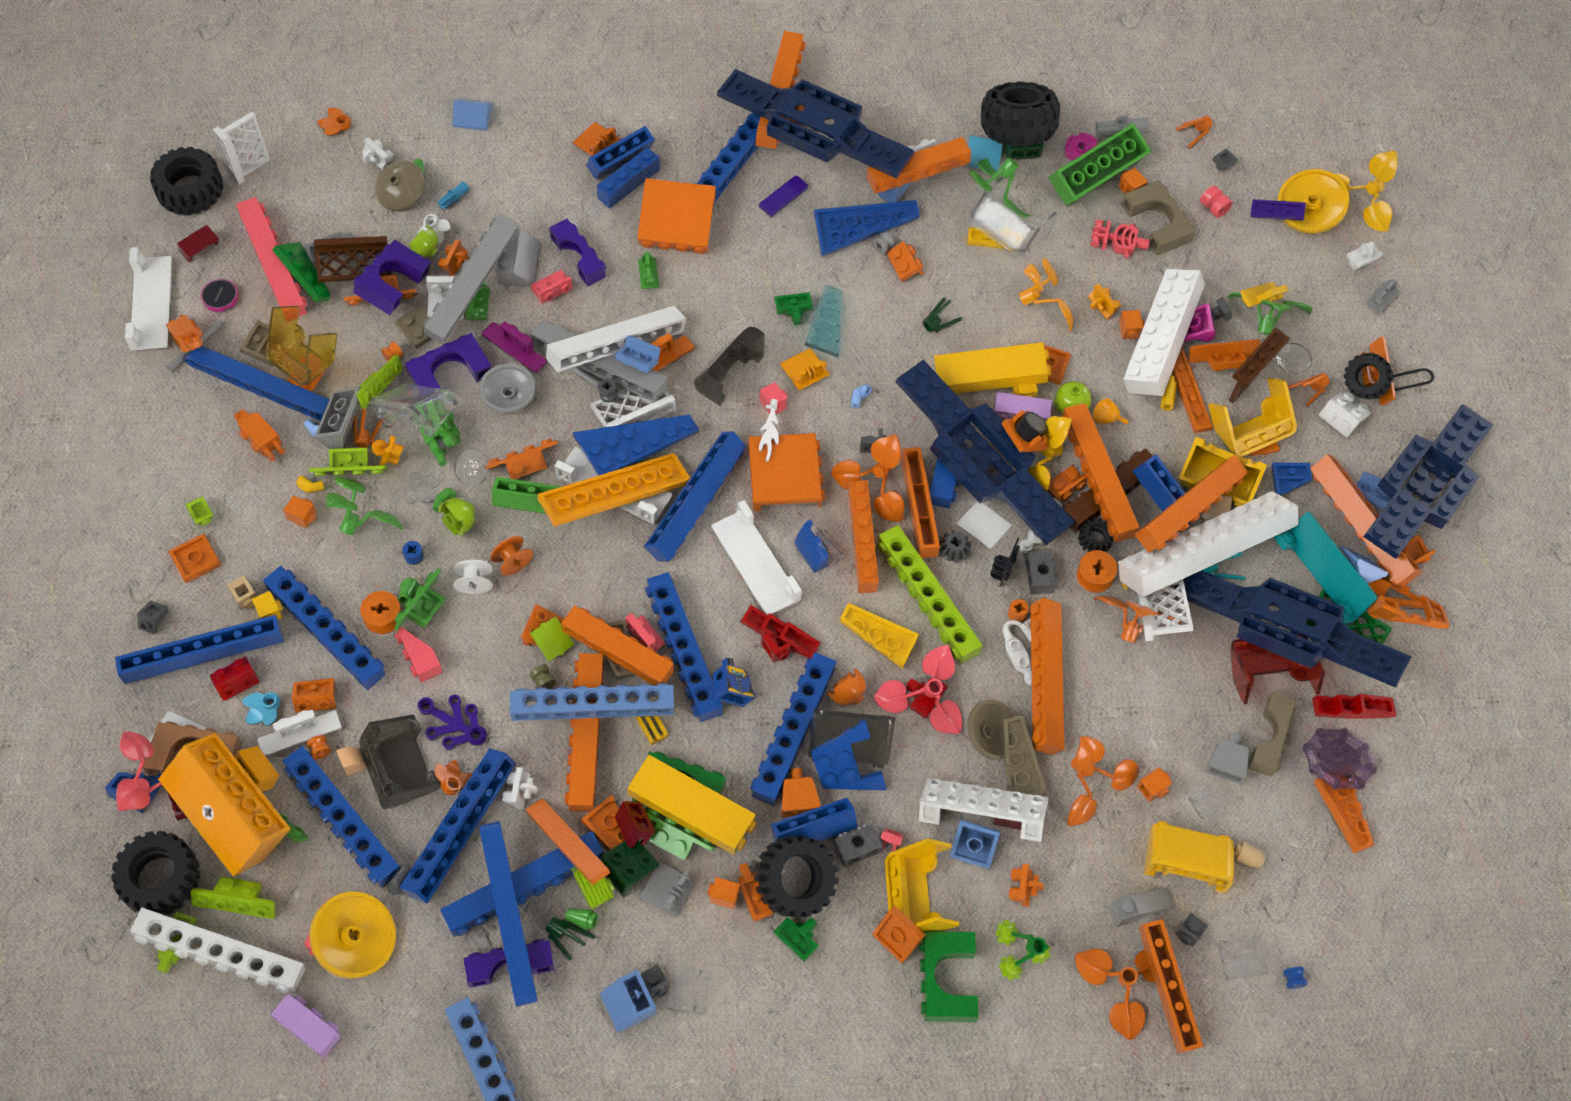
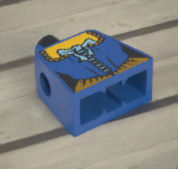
M732 658L723 659L722 666L713 673L714 700L744 707L756 698L748 673L745 669L734 666Z

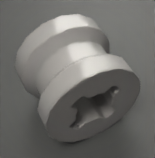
M883 232L880 238L878 237L873 240V245L879 253L885 254L888 248L895 246V240L888 232Z

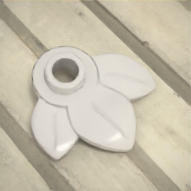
M429 214L424 218V226L420 228L418 233L422 229L426 231L425 225L428 224L437 233V245H440L444 240V232L449 231L451 227L446 219H440L437 215Z

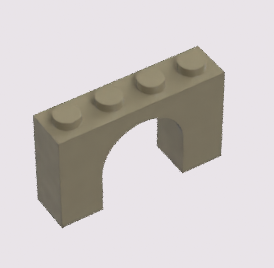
M1160 180L1124 194L1121 206L1129 217L1154 210L1163 213L1169 219L1170 225L1154 231L1150 235L1149 246L1156 256L1193 241L1196 233L1194 225L1188 221L1185 213L1181 211L1176 200L1171 197L1166 186H1163Z

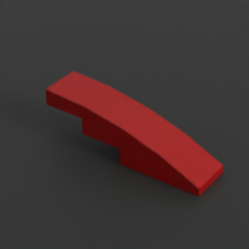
M753 605L748 607L740 620V623L762 636L769 633L772 638H776L781 646L789 643L791 651L806 658L812 659L814 652H816L821 643L792 623H784L771 613L767 615Z
M1338 694L1335 697L1316 695L1312 698L1314 713L1318 717L1346 719L1396 717L1394 700L1391 697L1358 694L1356 696Z

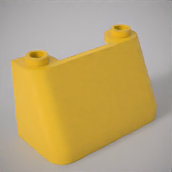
M1195 437L1178 478L1181 481L1180 484L1191 488V486L1197 484L1222 462L1235 455L1248 473L1242 477L1244 481L1236 487L1233 485V490L1225 496L1232 497L1233 505L1236 507L1253 500L1267 464L1259 461L1258 463L1254 461L1251 463V459L1230 453L1210 443L1207 445L1204 442L1205 440Z
M1158 821L1150 829L1144 874L1154 877L1155 872L1163 871L1162 875L1164 876L1171 873L1206 881L1208 882L1207 886L1215 884V891L1226 893L1233 885L1234 842L1226 835L1215 836L1171 826L1165 821Z

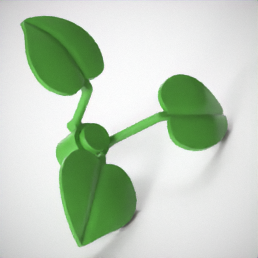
M1008 157L997 171L991 167L988 158L980 160L977 165L986 174L992 176L989 180H984L976 172L969 171V175L977 184L988 192L993 190L989 184L994 179L1001 180L999 175L1005 179L1010 177L1003 196L1004 204L1020 217L1029 218L1032 216L1021 211L1007 197L1012 180L1015 177L1013 173L1019 167L1013 159Z
M1233 292L1227 296V299L1242 297L1240 292ZM1262 300L1261 304L1272 307L1269 315L1264 314L1262 318L1261 304L1257 305V322H1259L1257 332L1269 335L1284 310L1291 311L1292 308L1289 306L1298 307L1309 315L1312 312V307L1293 301H1282L1283 304ZM1274 308L1279 311L1275 319L1272 316Z
M338 476L335 477L334 480L338 485L351 489L353 492L351 501L335 493L327 494L326 503L328 508L339 507L346 509V514L339 527L340 531L353 535L357 526L361 527L363 522L370 516L400 528L401 531L403 530L401 523L396 517L374 509L373 512L369 511L359 520V516L353 513L352 510L357 511L358 509L357 505L354 504L357 491L364 493L365 487L357 481Z

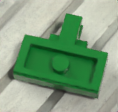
M810 292L774 297L777 315L787 313V316H792L793 325H800V315L804 314L803 311L812 310L813 308Z
M787 917L773 932L803 962L819 947L811 939L814 936L811 932L817 926V922L812 917L804 925L801 922L796 925Z

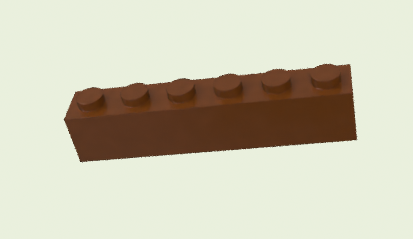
M1146 448L1140 452L1136 451L1130 457V460L1121 462L1115 470L1125 495L1141 485L1132 471L1153 456ZM1089 488L1087 492H1081L1076 497V500L1072 503L1069 501L1063 506L1064 511L1075 521L1070 527L1075 533L1081 530L1082 525L1090 519L1092 521L1093 518L1101 515V508L1094 500L1092 488Z

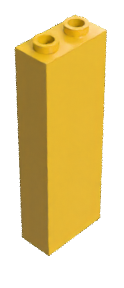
M1044 342L934 355L936 373L955 394L1016 387L1018 384L1048 383V376L1051 375L1050 364H1046V360H1049L1048 349H1044Z
M648 755L627 788L630 797L734 856L738 850L741 851L747 841L745 837L748 833L752 834L757 825L755 822L756 814L651 755Z

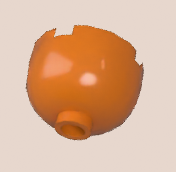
M857 668L853 669L854 674L849 672L833 685V692L827 691L826 694L836 704L848 706L853 703L856 706L864 699L862 694L866 690V681Z

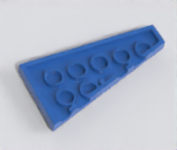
M917 200L815 209L814 219L821 256L918 219L920 213Z
M682 415L573 432V437L597 475H602L631 466L698 433L699 428L690 415Z

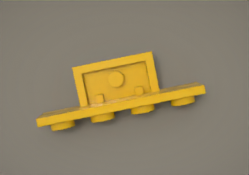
M1273 281L1244 289L1240 293L1242 301L1249 308L1261 304L1262 300L1276 302L1284 298L1283 294L1289 290L1286 285L1277 287Z

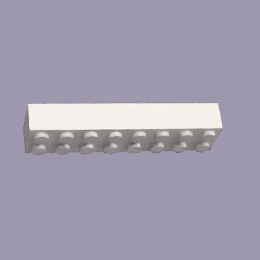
M1166 269L1123 378L1128 393L1163 396L1205 286L1200 270Z

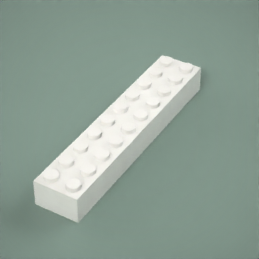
M1273 491L1269 492L1264 496L1253 499L1242 506H1238L1231 511L1222 513L1220 516L1178 534L1170 542L1168 540L1165 541L1167 545L1159 551L1154 549L1148 553L1144 549L1119 561L1120 581L1142 597H1145L1298 526V506Z

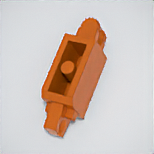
M182 314L179 318L170 320L169 323L165 324L182 352L193 351L202 346L203 341L201 337L203 333L193 319L189 320L186 315Z
M241 409L234 414L240 429L239 435L244 441L248 439L255 453L260 452L263 457L266 456L271 462L275 460L274 455L271 453L274 449L280 455L285 453L280 446L282 442L279 435L259 413L249 414Z

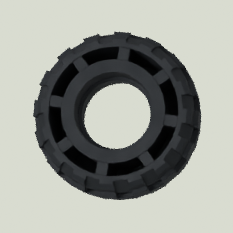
M1017 81L996 85L986 93L981 104V126L985 134L993 141L995 140L1003 145L1026 147L1041 144L1043 141L1052 138L1059 126L1060 102H1058L1056 93L1048 89L1047 86L1034 82Z

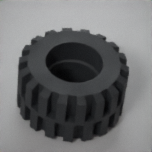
M1370 352L1361 353L1359 356H1354V359L1348 362V367H1345L1344 379L1346 382L1344 383L1348 390L1357 397L1372 400V398L1377 399L1381 395L1386 394L1387 389L1391 388V382L1394 379L1392 377V374H1394L1391 369L1392 366L1385 358L1378 354ZM1366 366H1374L1379 371L1378 381L1370 387L1361 385L1358 380L1359 372Z

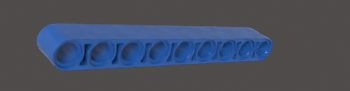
M203 346L193 351L191 350L185 358V362L189 366L319 421L322 420L330 400Z
M500 821L481 825L479 830L515 1005L519 1007L538 1002L501 824Z

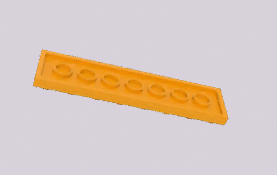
M671 453L539 493L537 499L555 527L683 487L689 481L690 476L675 453Z

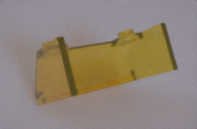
M272 307L266 348L267 359L299 385H309L333 364L338 334L309 335L308 346L304 344L305 331L298 325L300 307Z

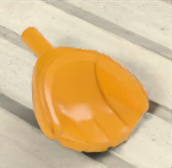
M1110 398L1102 399L1096 404L1093 410L1094 422L1109 424L1118 419L1124 424H1128L1129 421L1120 416L1119 408Z

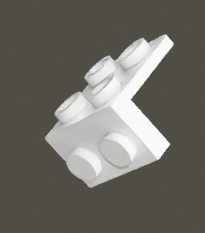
M1343 391L1328 401L1319 413V416L1348 438L1360 422L1370 417L1372 413L1365 404L1355 400L1351 393Z

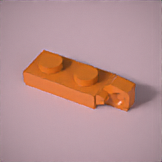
M747 863L739 865L742 877H739L738 881L753 923L772 916L773 911L769 909V905L761 901L762 894L757 893L756 887L759 886V883L754 881V875H757L756 872L751 873Z

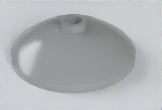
M501 364L491 368L484 374L480 381L479 392L482 401L490 409L501 413H512L523 409L532 401L535 394V381L531 373L522 366Z

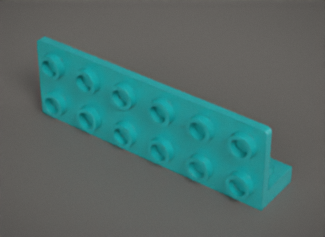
M1307 511L1298 519V526L1273 537L1283 550H1293L1333 602L1344 607L1342 621L1345 624L1353 623L1378 599L1376 593L1310 511Z

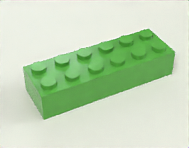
M1132 123L1060 168L1048 178L1065 206H1068L1152 151L1135 124Z

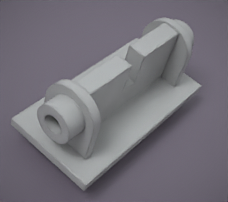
M1390 279L1387 282L1384 281L1365 304L1381 313L1399 292L1396 288L1397 280Z

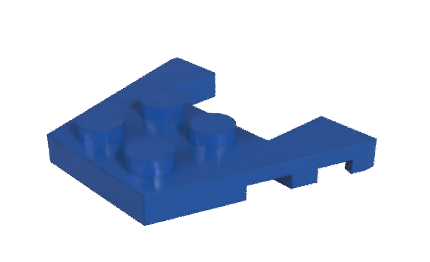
M866 719L859 721L858 725L853 728L849 727L844 730V733L835 739L831 738L811 750L823 789L887 790L882 770L865 775L860 774L851 743L871 738Z

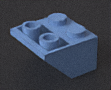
M638 969L617 979L600 993L617 1033L657 1014L656 1006Z

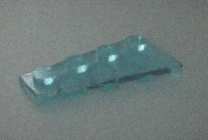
M828 285L824 286L804 346L835 357L839 356L842 290Z

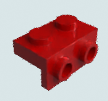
M246 656L209 675L223 701L259 683V679Z

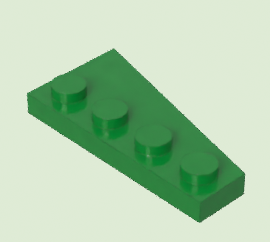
M301 242L275 245L272 251L316 303L328 301L331 294L324 282L318 283L317 270Z

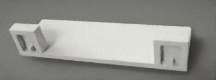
M138 247L130 248L129 263L134 272L131 323H126L125 340L130 350L168 348L169 331L165 324L170 321L172 257L144 258V255L140 254Z
M577 447L572 450L565 462L558 460L555 464L556 477L570 484L598 476L583 451ZM667 491L619 506L618 508L655 525L670 502L672 493Z
M745 500L737 503L735 514L712 524L711 528L764 613L767 615L771 613L773 615L801 601L802 590L792 575L787 577L753 524L754 515Z
M928 778L920 800L919 821L939 825L941 809L1022 822L1021 839L1041 842L1048 798L1040 795H1030L998 788L993 789L979 785Z

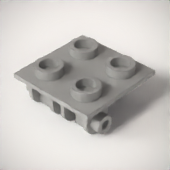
M659 862V867L653 872L639 898L676 917L696 881L689 878V873L685 871L680 873Z

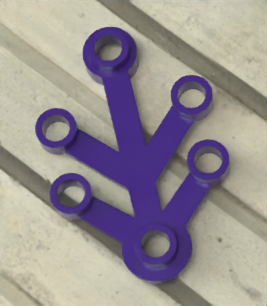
M451 695L448 699L454 717L436 708L433 700L428 697L419 700L417 706L421 714H431L448 724L436 728H427L425 734L429 740L433 741L439 735L456 731L464 733V735L453 738L451 736L445 737L442 744L446 750H452L455 745L469 742L472 745L478 746L486 741L487 732L478 724V709L476 705L468 704L465 708L466 715L470 719L471 727L463 723L460 709L461 699L458 695ZM453 699H458L457 703H451ZM425 706H430V709L423 710ZM471 708L475 709L473 713H469L468 710ZM431 731L436 732L433 736H429V733ZM475 734L481 735L478 739H475L473 737ZM447 741H452L451 745H445Z

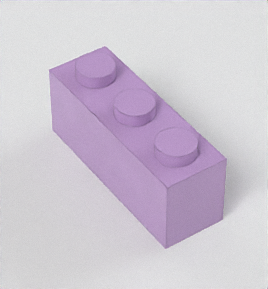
M997 392L994 412L1004 421L1005 419H1012L1021 410L1024 412L1028 410L1038 414L1046 422L1050 418L1052 400Z
M288 993L270 1015L321 1057L325 1058L341 1038L337 1032L339 1028L331 1021L325 1023L321 1019L323 1015L316 1009L312 1008L309 1010L306 1008V1002L298 995L292 997Z

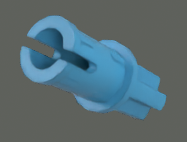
M462 181L454 189L448 190V194L438 201L440 208L446 209L453 202H458L459 198L469 191V186Z

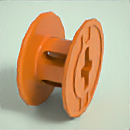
M509 537L492 551L490 555L491 561L495 563L504 561L500 568L502 575L509 576L515 574L532 560L534 555L532 550H520L524 542L523 537Z
M1093 550L1087 552L1081 558L1076 571L1077 580L1087 591L1093 593L1106 591L1112 586L1117 574V563L1110 554L1104 551ZM1095 568H1098V574H1099V575H1096V574H1095V571H1096Z
M376 591L369 594L362 601L360 607L364 624L367 629L376 634H388L394 631L397 623L394 621L395 617L402 611L396 596L386 591Z

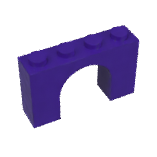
M394 240L390 245L387 244L384 247L381 255H376L373 263L365 267L361 276L358 275L354 279L353 293L388 315H391L400 305L403 293L385 283L380 274L386 271H396L419 284L428 274L431 261Z
M472 333L462 335L450 343H445L441 347L430 350L424 355L412 358L405 363L407 373L424 402L430 399L437 398L440 400L443 398L441 387L434 377L435 370L441 364L449 361H457L464 364L476 382L481 381L484 374L492 368Z

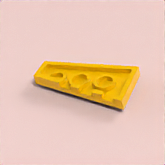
M850 603L847 604L840 617V622L901 669L904 668L919 637L918 633Z

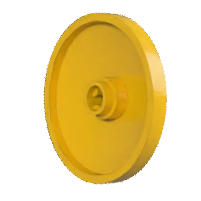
M1308 169L1294 174L1282 185L1278 194V201L1305 202L1304 221H1283L1292 229L1308 234L1321 233L1332 229L1342 221L1349 207L1347 186L1337 175L1322 169Z
M351 891L335 895L317 910L311 922L310 945L315 958L324 969L341 978L358 979L371 975L388 961L395 946L396 929L389 910L377 898L363 892Z

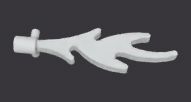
M771 399L770 405H766V409L771 411L766 423L760 429L761 433L766 431L759 444L760 452L764 445L768 446L766 462L769 461L771 456V440H775L776 445L779 444L778 432L772 424L773 422L776 425L779 424L775 416L778 404L776 399Z

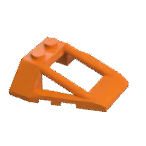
M1389 575L1368 583L1378 596L1376 602L1367 609L1368 614L1373 618L1424 625L1437 629H1448L1450 626L1442 605L1423 594L1420 597L1409 591L1410 587L1407 585L1402 587L1394 585L1388 578ZM1390 587L1412 600L1386 597L1384 594ZM1399 606L1424 609L1426 618H1421L1420 615L1414 613L1413 615L1406 614L1405 611L1400 610Z

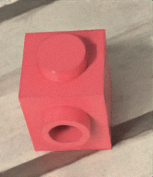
M776 382L760 389L759 400L766 408V405H770L771 399H776L778 404L775 413H781L787 405L788 397L786 392L781 390Z

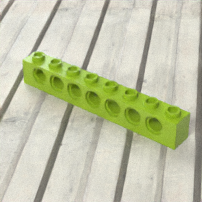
M897 525L879 534L877 543L879 551L886 555L890 567L895 568L899 580L906 584L910 596L917 600L921 612L926 613L929 617L930 625L940 633L941 641L950 646L952 657L962 664L979 655L983 645L900 526ZM893 548H898L900 551H894ZM903 563H909L911 566H905ZM913 578H919L921 581H915ZM923 593H930L932 596H925ZM934 608H940L942 611H935ZM945 623H950V624H952L953 626H952V627H947V626L945 625ZM956 638H960V639H962L964 642H961V643H960V642H957L955 639H956Z

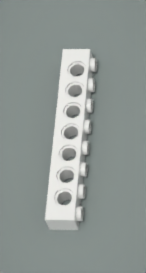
M141 908L130 930L134 941L146 945L147 942L154 944V948L166 952L168 949L174 951V954L184 959L187 956L194 958V961L204 966H207V963L215 966V969L227 973L228 970L235 972V976L247 980L248 977L255 979L257 984L265 987L268 984L275 986L277 991L288 994L289 991L296 992L305 971V966L301 962ZM162 928L158 935H151L154 929ZM175 935H182L180 941L172 942V938ZM195 942H202L200 948L192 949V945ZM215 949H223L219 956H212V952ZM235 956H243L241 962L232 963ZM258 962L263 963V966H262L261 969H259V970H253V969H252V967H253V965H254L255 963H258ZM281 969L284 971L280 977L272 976L275 970Z

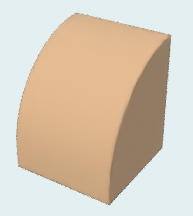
M345 747L336 750L347 776L367 768L359 748Z

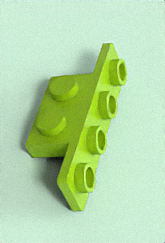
M394 355L378 372H373L360 385L361 389L356 395L361 409H366L403 371L398 355Z
M368 448L329 449V467L309 468V472L314 473V476H326V472H333V475H345V471H352V475L364 474V471L370 470L371 474H383V470H388L386 465L369 466Z
M220 877L213 891L200 888H192L191 890L192 906L274 919L276 916L275 901L258 898L262 891V883Z

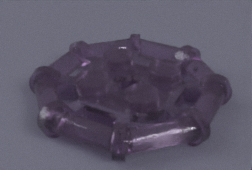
M1318 728L1310 740L1303 744L1302 750L1305 752L1308 761L1309 772L1332 786L1334 790L1338 788L1364 789L1366 782L1377 772V766L1374 765L1370 752V745L1356 738L1346 728ZM1327 737H1339V739L1335 738L1332 741H1329ZM1345 740H1347L1357 748L1354 749L1349 744H1347ZM1318 742L1323 745L1321 749L1315 747ZM1361 754H1363L1365 763H1361L1360 761ZM1315 756L1318 759L1320 758V764L1316 762ZM1339 757L1343 761L1338 762L1336 759ZM1357 770L1363 772L1360 777L1355 774ZM1341 777H1346V779H1349V780H1340V779H1341Z

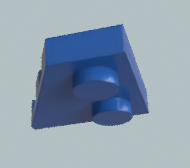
M1273 462L1271 465L1274 491L1280 496L1300 488L1312 480L1310 463Z

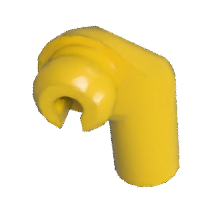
M299 476L296 480L297 486L306 493L325 490L322 480L312 483L305 476Z

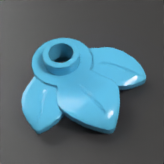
M256 692L245 697L242 703L250 708L246 716V723L257 724L263 721L266 726L271 725L277 718V709L281 704L280 697L273 692H268L264 695ZM269 701H274L273 704L267 705Z

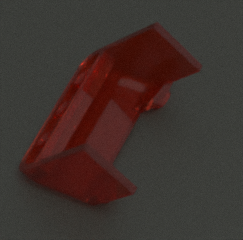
M1296 634V635H1298V636H1300V637H1303V638H1305V639H1308V637H1306V636H1304V635ZM1236 639L1231 643L1230 655L1233 682L1243 704L1248 703L1250 689L1254 682L1253 676L1287 671L1297 681H1310L1316 695L1320 694L1325 675L1320 662L1311 669L1242 639Z

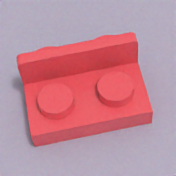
M561 269L531 284V289L541 304L573 289L572 279L570 276L567 277Z
M631 613L626 617L627 628L641 645L649 646L655 651L665 645V642L643 615L636 618Z

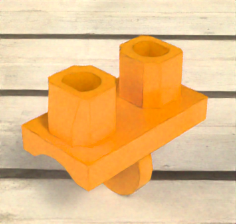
M1096 284L1094 290L1088 296L1092 302L1090 308L1092 310L1098 309L1106 319H1110L1114 312L1118 311L1121 303L1118 300H1112L1110 290L1107 287L1102 288L1100 284Z
M391 435L388 444L380 439L372 443V452L377 456H382L379 465H386V462L397 466L404 446L395 443L396 437Z

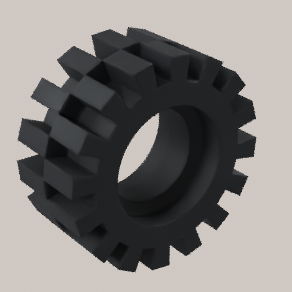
M1093 518L1092 521L1089 519L1082 525L1078 540H1080V546L1083 545L1082 549L1084 551L1089 549L1088 552L1093 550L1107 552L1111 548L1114 539L1108 533L1106 521L1103 523L1101 518L1096 521V518ZM1091 532H1099L1103 535L1104 539L1102 541H1094L1090 538L1089 534Z

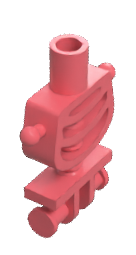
M1102 220L1095 221V227H1093L1091 235L1092 241L1090 243L1092 247H1099V242H1103L1101 250H1105L1107 240H1112L1114 252L1124 254L1125 258L1133 254L1135 247L1148 249L1150 240L1137 237L1138 229L1135 228V224H1121L1113 234L1109 233L1111 221H1107L1106 228L1102 227L1104 225Z

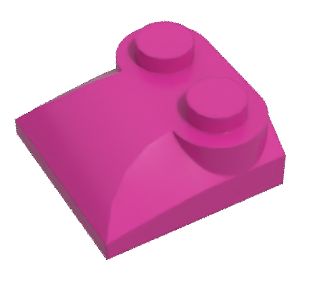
M1209 303L1196 307L1183 342L1197 339L1208 342L1214 339L1216 331Z

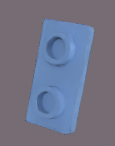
M628 335L625 346L616 353L615 359L648 373L658 364L660 348Z
M1363 472L1356 486L1369 503L1384 509L1391 499L1377 486L1382 478Z

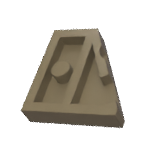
M424 303L395 321L396 326L416 349L432 340L424 334L425 327L423 324L427 319V309Z
M257 320L240 347V352L273 366L274 327Z

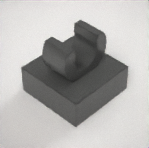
M1226 148L1215 155L1212 161L1217 164L1216 168L1222 172L1235 165L1238 159Z
M1224 298L1217 299V307L1211 309L1213 318L1217 320L1223 316L1225 321L1232 319L1231 310Z

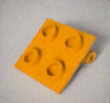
M811 348L780 363L799 391L830 375L826 370L827 363L824 360H819Z

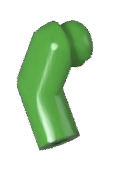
M445 488L437 494L432 510L439 512L438 506L447 498H455L456 491L452 490V488Z

